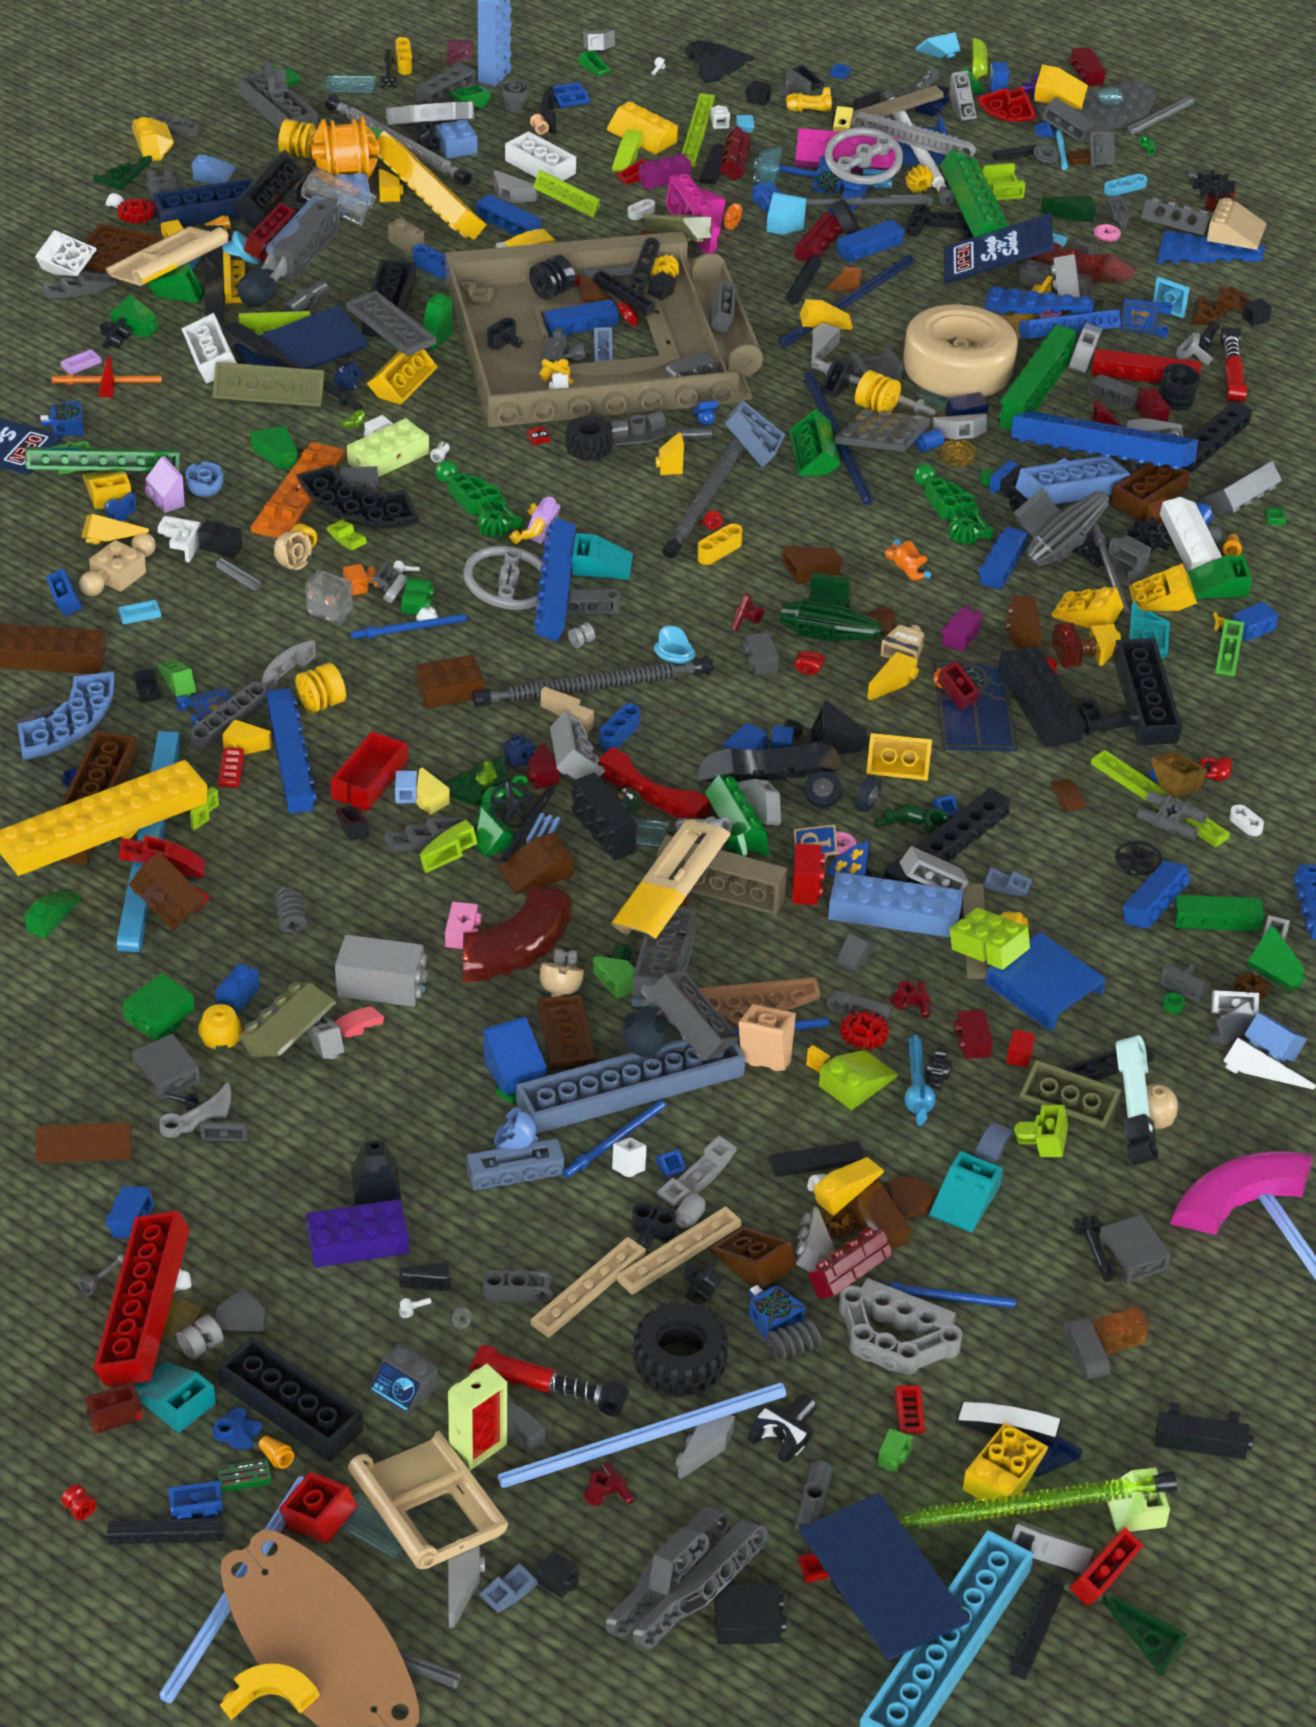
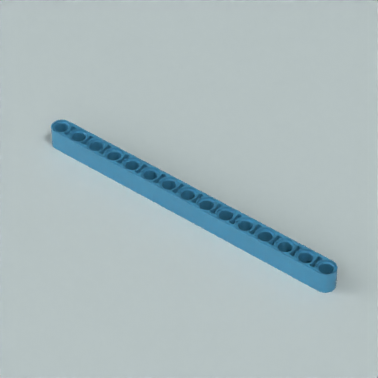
M180 731L158 732L150 773L177 763L181 742ZM166 819L139 829L137 841H143L144 835L163 839ZM132 861L128 884L145 863ZM129 885L117 937L118 952L140 953L149 907L139 895L133 892Z

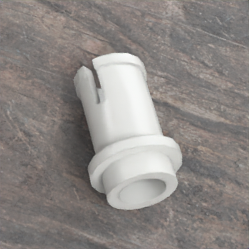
M440 442L438 447L431 451L432 461L438 463L444 460L445 454L450 450L448 443L444 445L445 442Z

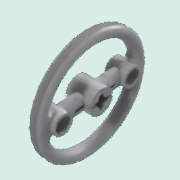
M858 127L839 132L830 139L825 149V160L829 169L839 178L855 184L869 185L884 182L893 177L902 165L903 153L898 142L889 134L873 128ZM854 136L877 138V143L872 146L868 144L858 145L856 154L850 158L843 156L839 158L838 162L834 161L832 156L833 149L842 140ZM889 150L894 151L895 162L887 171L873 176H860L850 173L851 168L857 165L861 168L869 167L872 163V157L875 155H886L889 153Z
M491 546L475 552L468 558L464 567V580L475 596L490 605L510 610L529 609L537 606L539 601L537 595L528 599H513L520 573L518 568L519 560L530 563L539 572L543 561L523 549L510 546ZM491 556H504L503 566L500 569L498 578V596L482 589L476 583L472 574L476 563ZM510 571L509 583L507 584L508 573Z

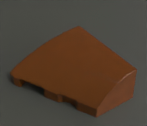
M579 275V290L582 301L611 299L615 304V300L597 282L588 276Z
M1200 296L1196 300L1191 322L1197 325H1209L1210 322L1212 323V321H1216L1229 313L1231 307L1219 300L1213 304Z

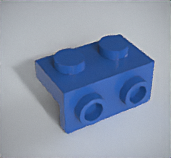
M220 1481L168 1488L171 1519H192L193 1517L201 1516L203 1518H215L218 1514L223 1513Z

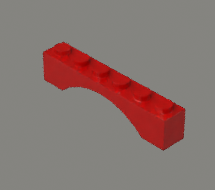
M612 747L599 758L600 761L597 765L602 766L605 771L600 776L602 779L611 782L619 788H626L627 792L678 819H706L711 815V803L706 796L696 791L676 790L651 782L635 769L629 756Z

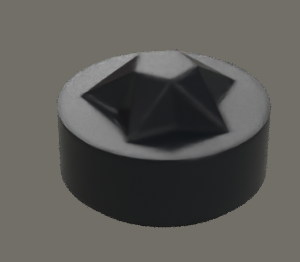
M791 719L786 720L783 727L794 728L793 736L795 737L801 736L804 730L802 724Z

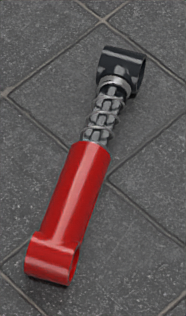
M1222 327L1221 345H1225L1226 400L1245 402L1247 384L1244 381L1243 363L1238 349L1241 329Z
M488 1345L478 1347L469 1367V1371L472 1373L474 1370L488 1364L507 1382L545 1393H550L552 1390L555 1393L561 1391L566 1396L569 1394L575 1395L576 1399L580 1397L585 1398L587 1402L593 1400L595 1404H598L601 1412L613 1417L620 1415L629 1394L628 1388L620 1382L610 1381L603 1386L589 1385L588 1381L585 1384L578 1382L577 1378L571 1380L566 1378V1375L565 1377L558 1376L555 1369L502 1355L495 1348Z

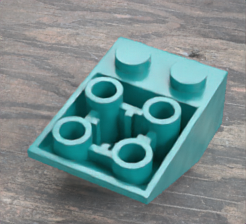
M576 533L572 555V575L630 579L633 553L597 535Z
M960 1151L948 1171L929 1216L973 1233L1000 1188L1003 1168Z
M166 1361L153 1370L151 1381L138 1382L128 1389V1393L178 1434L216 1405L214 1385L198 1372Z

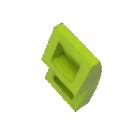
M339 520L326 527L334 539L351 551L367 543L366 536L354 532L353 524L344 520Z
M210 787L207 790L206 804L195 807L190 811L191 828L193 830L209 821V812L219 806L218 790L214 787Z

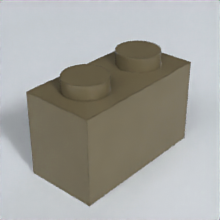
M399 218L388 224L389 242L410 255H413V247L415 245L424 244V231L404 219Z

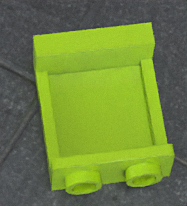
M1014 163L984 165L982 167L984 176L987 178V182L992 188L991 190L996 196V200L1024 198L1025 182L1024 180L1018 181L1015 175Z

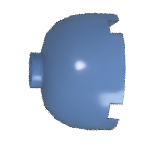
M201 462V465L195 466L194 463L185 472L187 487L196 496L204 498L213 496L220 491L223 485V472L217 464Z
M517 1107L512 1109L505 1117L509 1119L505 1125H500L495 1136L494 1145L497 1146L495 1147L497 1149H520L528 1146L530 1143L537 1142L538 1137L535 1136L537 1131L536 1122L525 1111Z

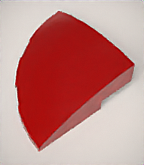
M1023 86L1008 91L1006 87L976 98L981 108L997 119L1012 122L1036 119L1035 112Z

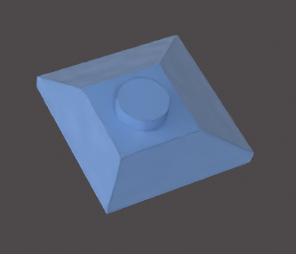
M197 155L192 162L193 180L210 184L228 182L235 172L236 166L207 155Z

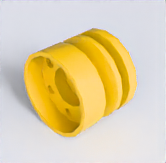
M285 119L279 133V152L281 153L286 149L291 156L296 152L297 157L310 158L312 155L311 145H314L313 138L316 133L315 125L312 123L307 124L306 122H301L299 125L298 121Z
M869 370L858 383L855 403L857 406L872 409L874 412L888 411L891 413L898 403L901 384L898 380L884 377L883 374Z
M328 662L317 666L315 671L309 669L305 673L301 672L296 675L295 682L299 698L309 713L313 714L319 710H324L327 708V705L332 707L345 701L346 689L338 669L332 663Z

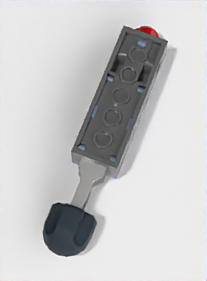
M314 194L299 212L291 218L288 224L276 234L275 238L267 244L266 252L268 256L265 264L261 268L254 267L239 281L237 292L243 303L249 307H260L276 293V281L279 278L292 282L297 279L340 231L338 200Z
M679 906L656 939L646 933L644 935L633 975L632 1006H637L638 1011L637 1013L627 1014L622 1029L625 1047L640 1057L656 1054L665 1044L669 1031V1022L666 1017L658 1016L663 1011L651 1001L652 997L648 994V991L665 974L686 972L695 938L696 908Z

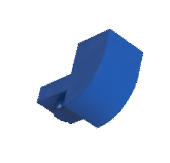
M846 181L842 198L861 197V199H864L869 185ZM850 205V206H853L854 211H856L858 205Z

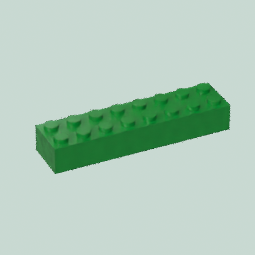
M950 149L940 167L973 237L1008 227L1009 223L1006 221L996 196L993 194L992 188L984 176L979 161L974 157L965 156L960 151L956 152Z
M1056 325L1052 331H1049L1046 340L1043 339L1040 348L1036 349L1033 358L1030 357L1027 366L1022 368L1021 374L1016 376L1014 384L1010 385L1008 392L1002 396L1001 405L1003 407L999 414L1001 428L1012 431L1014 415L1026 411L1036 412L1071 362L1076 330Z

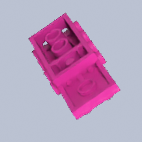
M689 175L670 176L665 206L671 214L711 217V238H704L703 242L697 243L704 254H715L726 199L696 186Z

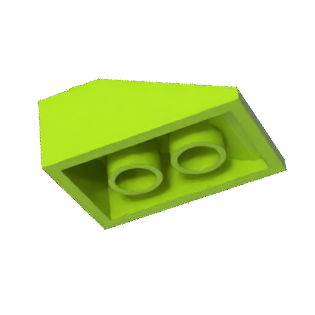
M861 1050L836 1056L820 1067L819 1087L852 1111L896 1079L898 1073L867 1050Z

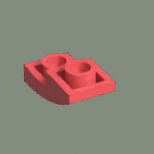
M370 1006L352 1011L340 1017L334 1023L340 1027L341 1036L351 1038L356 1035H363L364 1027L382 1025L384 1016Z

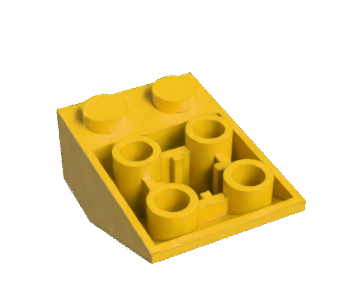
M104 470L82 474L95 509H104L109 499L116 498L121 500L128 492H131V484L124 471Z
M1183 563L1129 585L1133 603H1137L1138 608L1143 611H1179L1197 604L1191 580Z
M1103 587L1096 590L1086 589L1079 592L1069 591L1063 595L1051 615L1054 618L1091 629V626L1114 624L1124 605L1117 587Z
M1005 1422L965 1471L963 1490L1006 1515L1022 1494L1045 1455L1048 1446Z

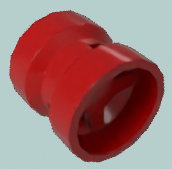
M80 1484L69 1487L61 1497V1503L67 1509H71V1514L78 1521L90 1517L97 1507L96 1501L91 1496H87L86 1490Z

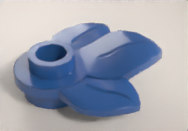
M244 1407L235 1408L228 1411L224 1418L216 1421L212 1428V1434L216 1440L227 1442L232 1448L246 1450L253 1447L252 1439L261 1432L263 1424L246 1419Z

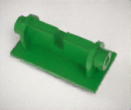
M964 67L963 71H968L972 95L973 93H982L983 86L979 84L973 73L967 67Z

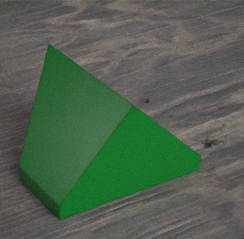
M481 807L476 833L478 844L475 846L485 857H489L505 850L516 833L511 827Z

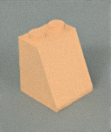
M752 1004L739 1021L740 1048L745 1056V1062L751 1066L770 1067L774 1071H785L792 1057L796 1013Z

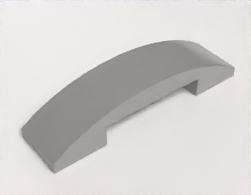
M310 640L297 644L282 652L269 664L262 677V684L265 685L266 691L278 689V680L297 664L304 667L316 657L315 641Z
M718 1136L704 1149V1156L677 1180L674 1178L670 1179L657 1191V1195L674 1207L679 1206L685 1197L690 1194H698L717 1177L733 1157L737 1147L721 1136Z

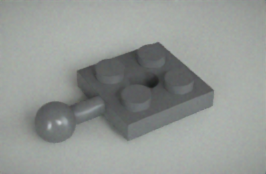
M929 68L926 75L919 82L915 80L909 85V88L902 92L903 95L930 87L939 78L938 70L936 68Z

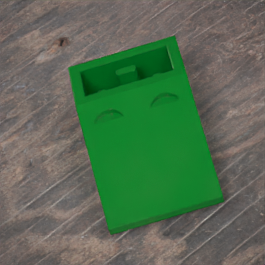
M1244 555L1223 556L1187 571L1195 598L1249 597L1252 577Z

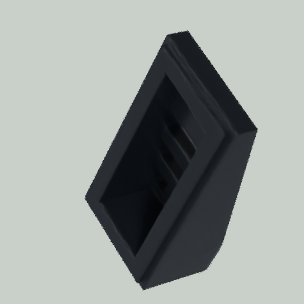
M803 64L792 69L811 81V90L824 86V82Z
M349 806L335 810L350 840L369 836L368 821L357 807Z
M447 1262L399 1268L401 1288L450 1290V1275Z

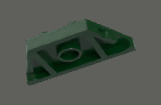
M501 755L442 783L449 788V793L453 794L454 799L465 801L467 804L476 807L482 804L481 799L487 789L509 782L505 758Z

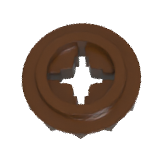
M1244 972L1242 976H1237L1234 984L1236 992L1259 993V1000L1265 998L1270 990L1268 979H1263L1262 974L1254 975L1253 972L1250 975ZM1250 983H1254V989H1252Z
M847 1208L840 1210L834 1216L827 1211L820 1213L832 1238L847 1237L855 1229L856 1221L854 1220V1215L848 1213ZM833 1218L837 1221L841 1220V1225L838 1224L836 1221L833 1222Z

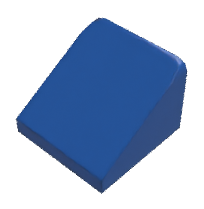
M1047 121L1034 126L1037 137H1055L1054 128Z
M954 795L937 798L931 803L934 809H942L948 817H952L959 812Z
M679 1149L662 1154L654 1159L665 1178L687 1171Z

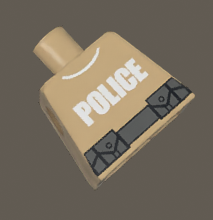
M898 625L882 640L881 656L890 659L897 651L919 659L923 649L924 633L921 632L920 627L917 625H912L910 628Z

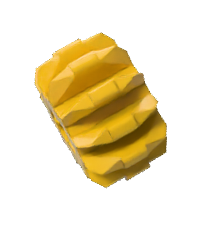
M918 164L916 168L912 166V170L907 171L908 175L905 176V183L912 192L921 194L923 190L927 191L928 187H932L931 183L934 181L933 172L927 166Z
M665 254L662 257L659 256V258L655 259L650 273L651 276L654 277L663 271L675 278L679 274L678 261H676L673 255L668 256Z

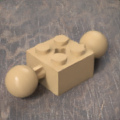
M139 533L133 537L131 547L116 540L111 542L89 559L90 571L81 576L79 580L80 590L87 596H96L102 592L105 584L120 592L146 573L145 557L150 556L155 550L156 543L154 538L150 534Z

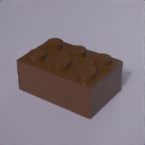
M474 655L415 665L416 685L425 708L473 700V691L484 690V678Z
M160 851L142 865L128 884L133 892L139 895L147 903L148 907L155 911L162 918L163 922L174 931L192 916L205 899Z

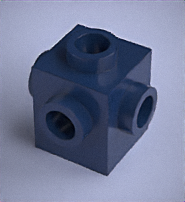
M353 360L346 366L344 364L336 370L337 374L332 379L343 392L349 389L353 391L360 385L359 380L365 374Z
M523 734L514 735L510 740L500 744L506 761L513 768L528 764L534 754L533 750H535L533 741L530 738H526Z

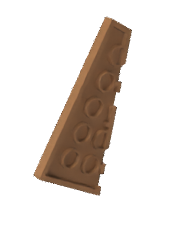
M816 977L699 988L731 1028H739V1021L752 1004L788 1011L820 999V990Z

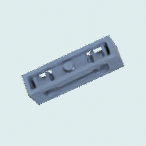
M558 1139L530 1143L528 1146L520 1149L501 1148L467 1154V1173L473 1191L562 1175L564 1170V1157ZM547 1148V1153L540 1154V1151H537L536 1155L532 1156L533 1150ZM492 1157H495L496 1162H493V1160H489L488 1164H483L481 1161L482 1159H488Z

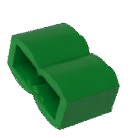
M408 577L401 602V613L417 615L421 608H429L431 606L430 598L434 597L435 587L432 586V580Z

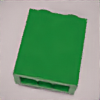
M163 973L122 1001L124 1018L133 1027L156 1041L179 1029L182 1026V1019L194 1011L193 994Z

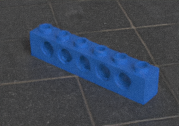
M1119 309L1018 321L1020 339L1047 336L1049 331H1052L1056 325L1076 330V333L1082 332L1086 323L1103 329L1121 327Z

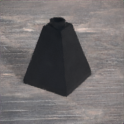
M824 700L811 728V743L821 742L834 747L838 754L861 752L862 748L868 745L869 735H866L864 727L830 702Z
M372 1140L365 1142L351 1167L354 1206L401 1200L398 1163L384 1141Z

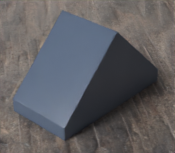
M612 327L594 328L593 350L595 362L613 360Z

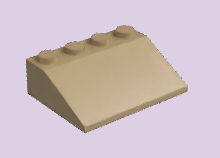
M1223 198L1219 200L1210 221L1207 241L1257 250L1267 223L1238 202L1230 198Z

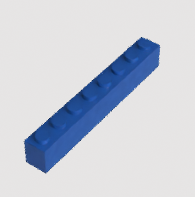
M554 518L552 524H548L545 530L547 537L543 547L546 549L542 555L544 562L540 569L542 576L538 586H541L537 594L539 601L535 612L538 614L535 617L534 626H536V635L557 642L565 625L576 525Z
M291 688L267 690V708L288 814L313 811V802H317L315 789L311 790V788H314L313 777L308 775L311 774L310 762H306L308 761L307 748L303 749L305 747L304 735H300L303 734L302 724L297 722L300 721L299 709H295L297 708L296 696H292Z

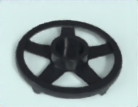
M503 783L496 787L491 795L490 805L494 816L509 827H521L527 816L522 811L521 805L529 802V814L534 808L532 795L516 783ZM506 787L507 798H496V793L501 788ZM512 787L520 790L525 796L515 798ZM494 803L503 806L505 811L503 819L496 813ZM515 813L523 820L519 824H510L508 821L512 814Z
M1130 841L1117 848L1115 860L1129 875H1146L1155 872L1162 864V855L1156 847L1149 843ZM1137 844L1147 846L1153 849V851L1146 852L1143 849H1138ZM1131 846V855L1119 853L1123 847ZM1155 855H1158L1159 861L1156 866L1151 864L1147 859ZM1120 859L1131 861L1130 867L1124 865ZM1139 865H1143L1148 868V870L1136 869Z

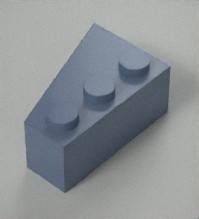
M743 400L730 412L725 422L762 468L776 455L785 436V433Z

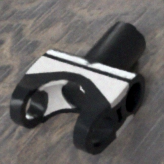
M800 1394L785 1411H782L773 1404H769L753 1423L748 1434V1441L756 1444L767 1438L779 1440L783 1445L777 1457L784 1463L789 1462L801 1452L813 1435V1429L804 1423L816 1411V1403L809 1395Z

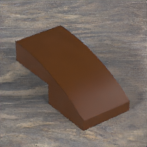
M1070 779L1050 782L1051 790L1058 796V804L1065 811L1085 808V802L1081 793Z

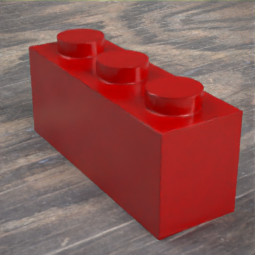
M1126 1527L1109 1540L1068 1588L1086 1606L1090 1605L1105 1592L1144 1545Z

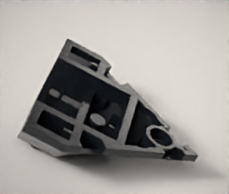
M698 40L690 42L685 48V53L689 59L698 60L700 64L699 76L704 83L720 81L725 74L730 75L744 66L746 61L754 60V56L708 41Z

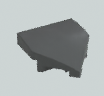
M243 1288L216 1307L215 1321L222 1333L264 1334L266 1309Z

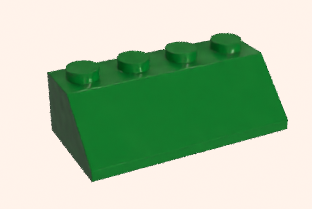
M814 409L789 430L797 471L800 476L828 475L840 465L831 422L820 411Z
M718 774L705 791L719 818L728 817L732 821L731 835L744 834L747 850L768 856L770 852L767 834L761 820L755 815L754 808L747 802L746 795L740 790L737 785L738 782L733 777Z

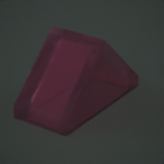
M449 39L447 47L448 66L474 56L473 41Z

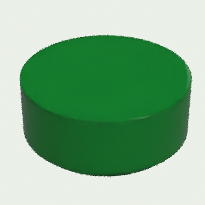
M982 471L979 478L980 483L990 486L991 476L995 471Z
M1168 993L1163 998L1162 1006L1165 1011L1178 1014L1184 1010L1185 999L1178 993Z

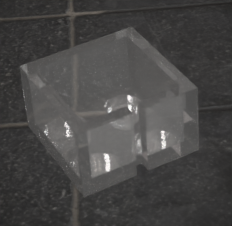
M317 570L306 581L307 613L339 625L353 613V600L350 598L352 596V581L321 570Z

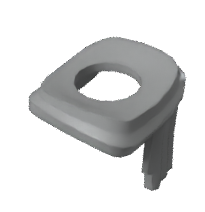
M1195 332L1176 350L1177 359L1188 360L1194 354L1206 365L1211 363L1213 357L1198 346L1200 334Z

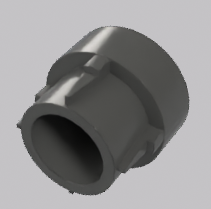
M512 79L502 84V98L504 99L507 111L518 113L525 110L526 100L529 98V85L527 82Z

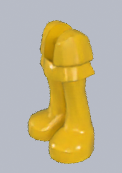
M825 87L822 94L818 96L803 95L802 93L787 95L786 105L788 110L803 112V109L831 112L832 99L830 87Z

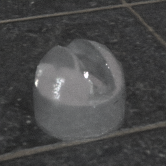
M457 1308L452 1316L453 1326L460 1330L466 1329L472 1320V1313L466 1308ZM462 1316L465 1317L463 1322L459 1321Z

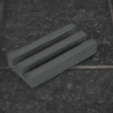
M384 562L371 582L377 581V586L379 588L384 586L383 591L387 592L400 572L387 562ZM385 568H387L388 571L386 572L384 577L380 578L379 575ZM391 572L394 573L395 575L392 577L389 583H387L386 579L388 578V576L391 574Z

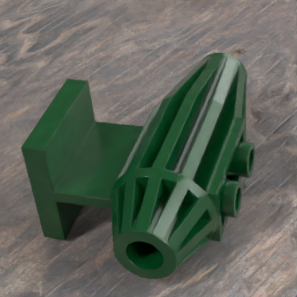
M815 572L811 575V591L808 599L785 603L780 613V623L797 633V636L830 642L876 640L878 636H881L883 625H880L879 620L850 609V578Z

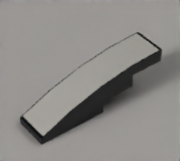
M962 1402L955 1424L994 1436L1006 1422L1028 1436L1055 1444L1062 1419L1014 1406L982 1402Z

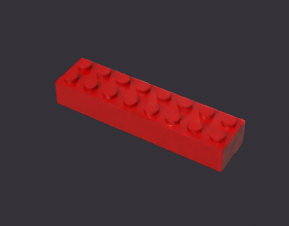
M179 1210L139 1216L134 1219L93 1368L106 1387L151 1381L190 1231Z

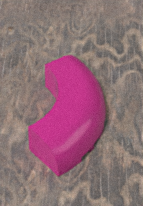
M1269 1151L1254 1153L1225 1162L1201 1176L1191 1185L1179 1201L1170 1224L1217 1235L1220 1226L1230 1215V1211L1233 1208L1258 1199L1260 1195L1271 1193V1196L1302 1198L1313 1163V1155L1300 1152Z

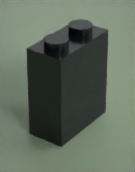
M778 1584L726 1585L714 1598L717 1645L780 1643L781 1633H786V1618L780 1615V1610H784V1596L779 1594Z

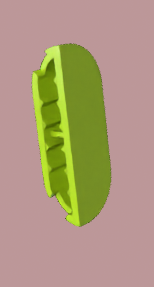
M973 37L971 46L972 73L979 80V77L987 76L988 52L985 43Z

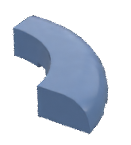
M114 671L74 676L69 700L54 710L53 715L46 719L41 717L32 721L18 723L22 759H35L58 752L90 733L102 720L110 707L115 684Z

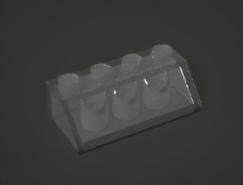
M315 167L309 173L301 188V197L308 200L314 194L338 200L339 215L361 226L377 196L318 167Z

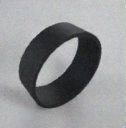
M844 199L832 203L833 212L844 232L849 235L860 229L858 221L848 203Z

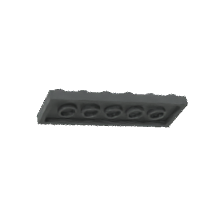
M377 291L346 302L349 311L406 356L437 344L434 335Z

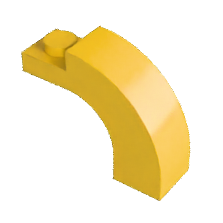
M263 1664L247 1669L236 1676L234 1680L239 1688L227 1693L220 1707L229 1719L232 1720L258 1697L272 1694L288 1700L300 1714L320 1694L314 1684L298 1670L281 1664Z

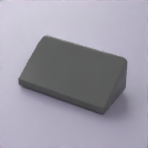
M200 1122L202 1141L248 1142L249 1127L247 1123Z

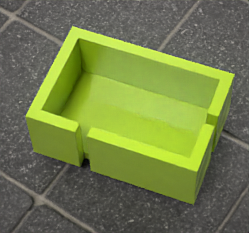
M978 907L967 914L965 919H961L949 928L952 950L982 962L987 961V964L1002 970L1030 949L1027 926Z

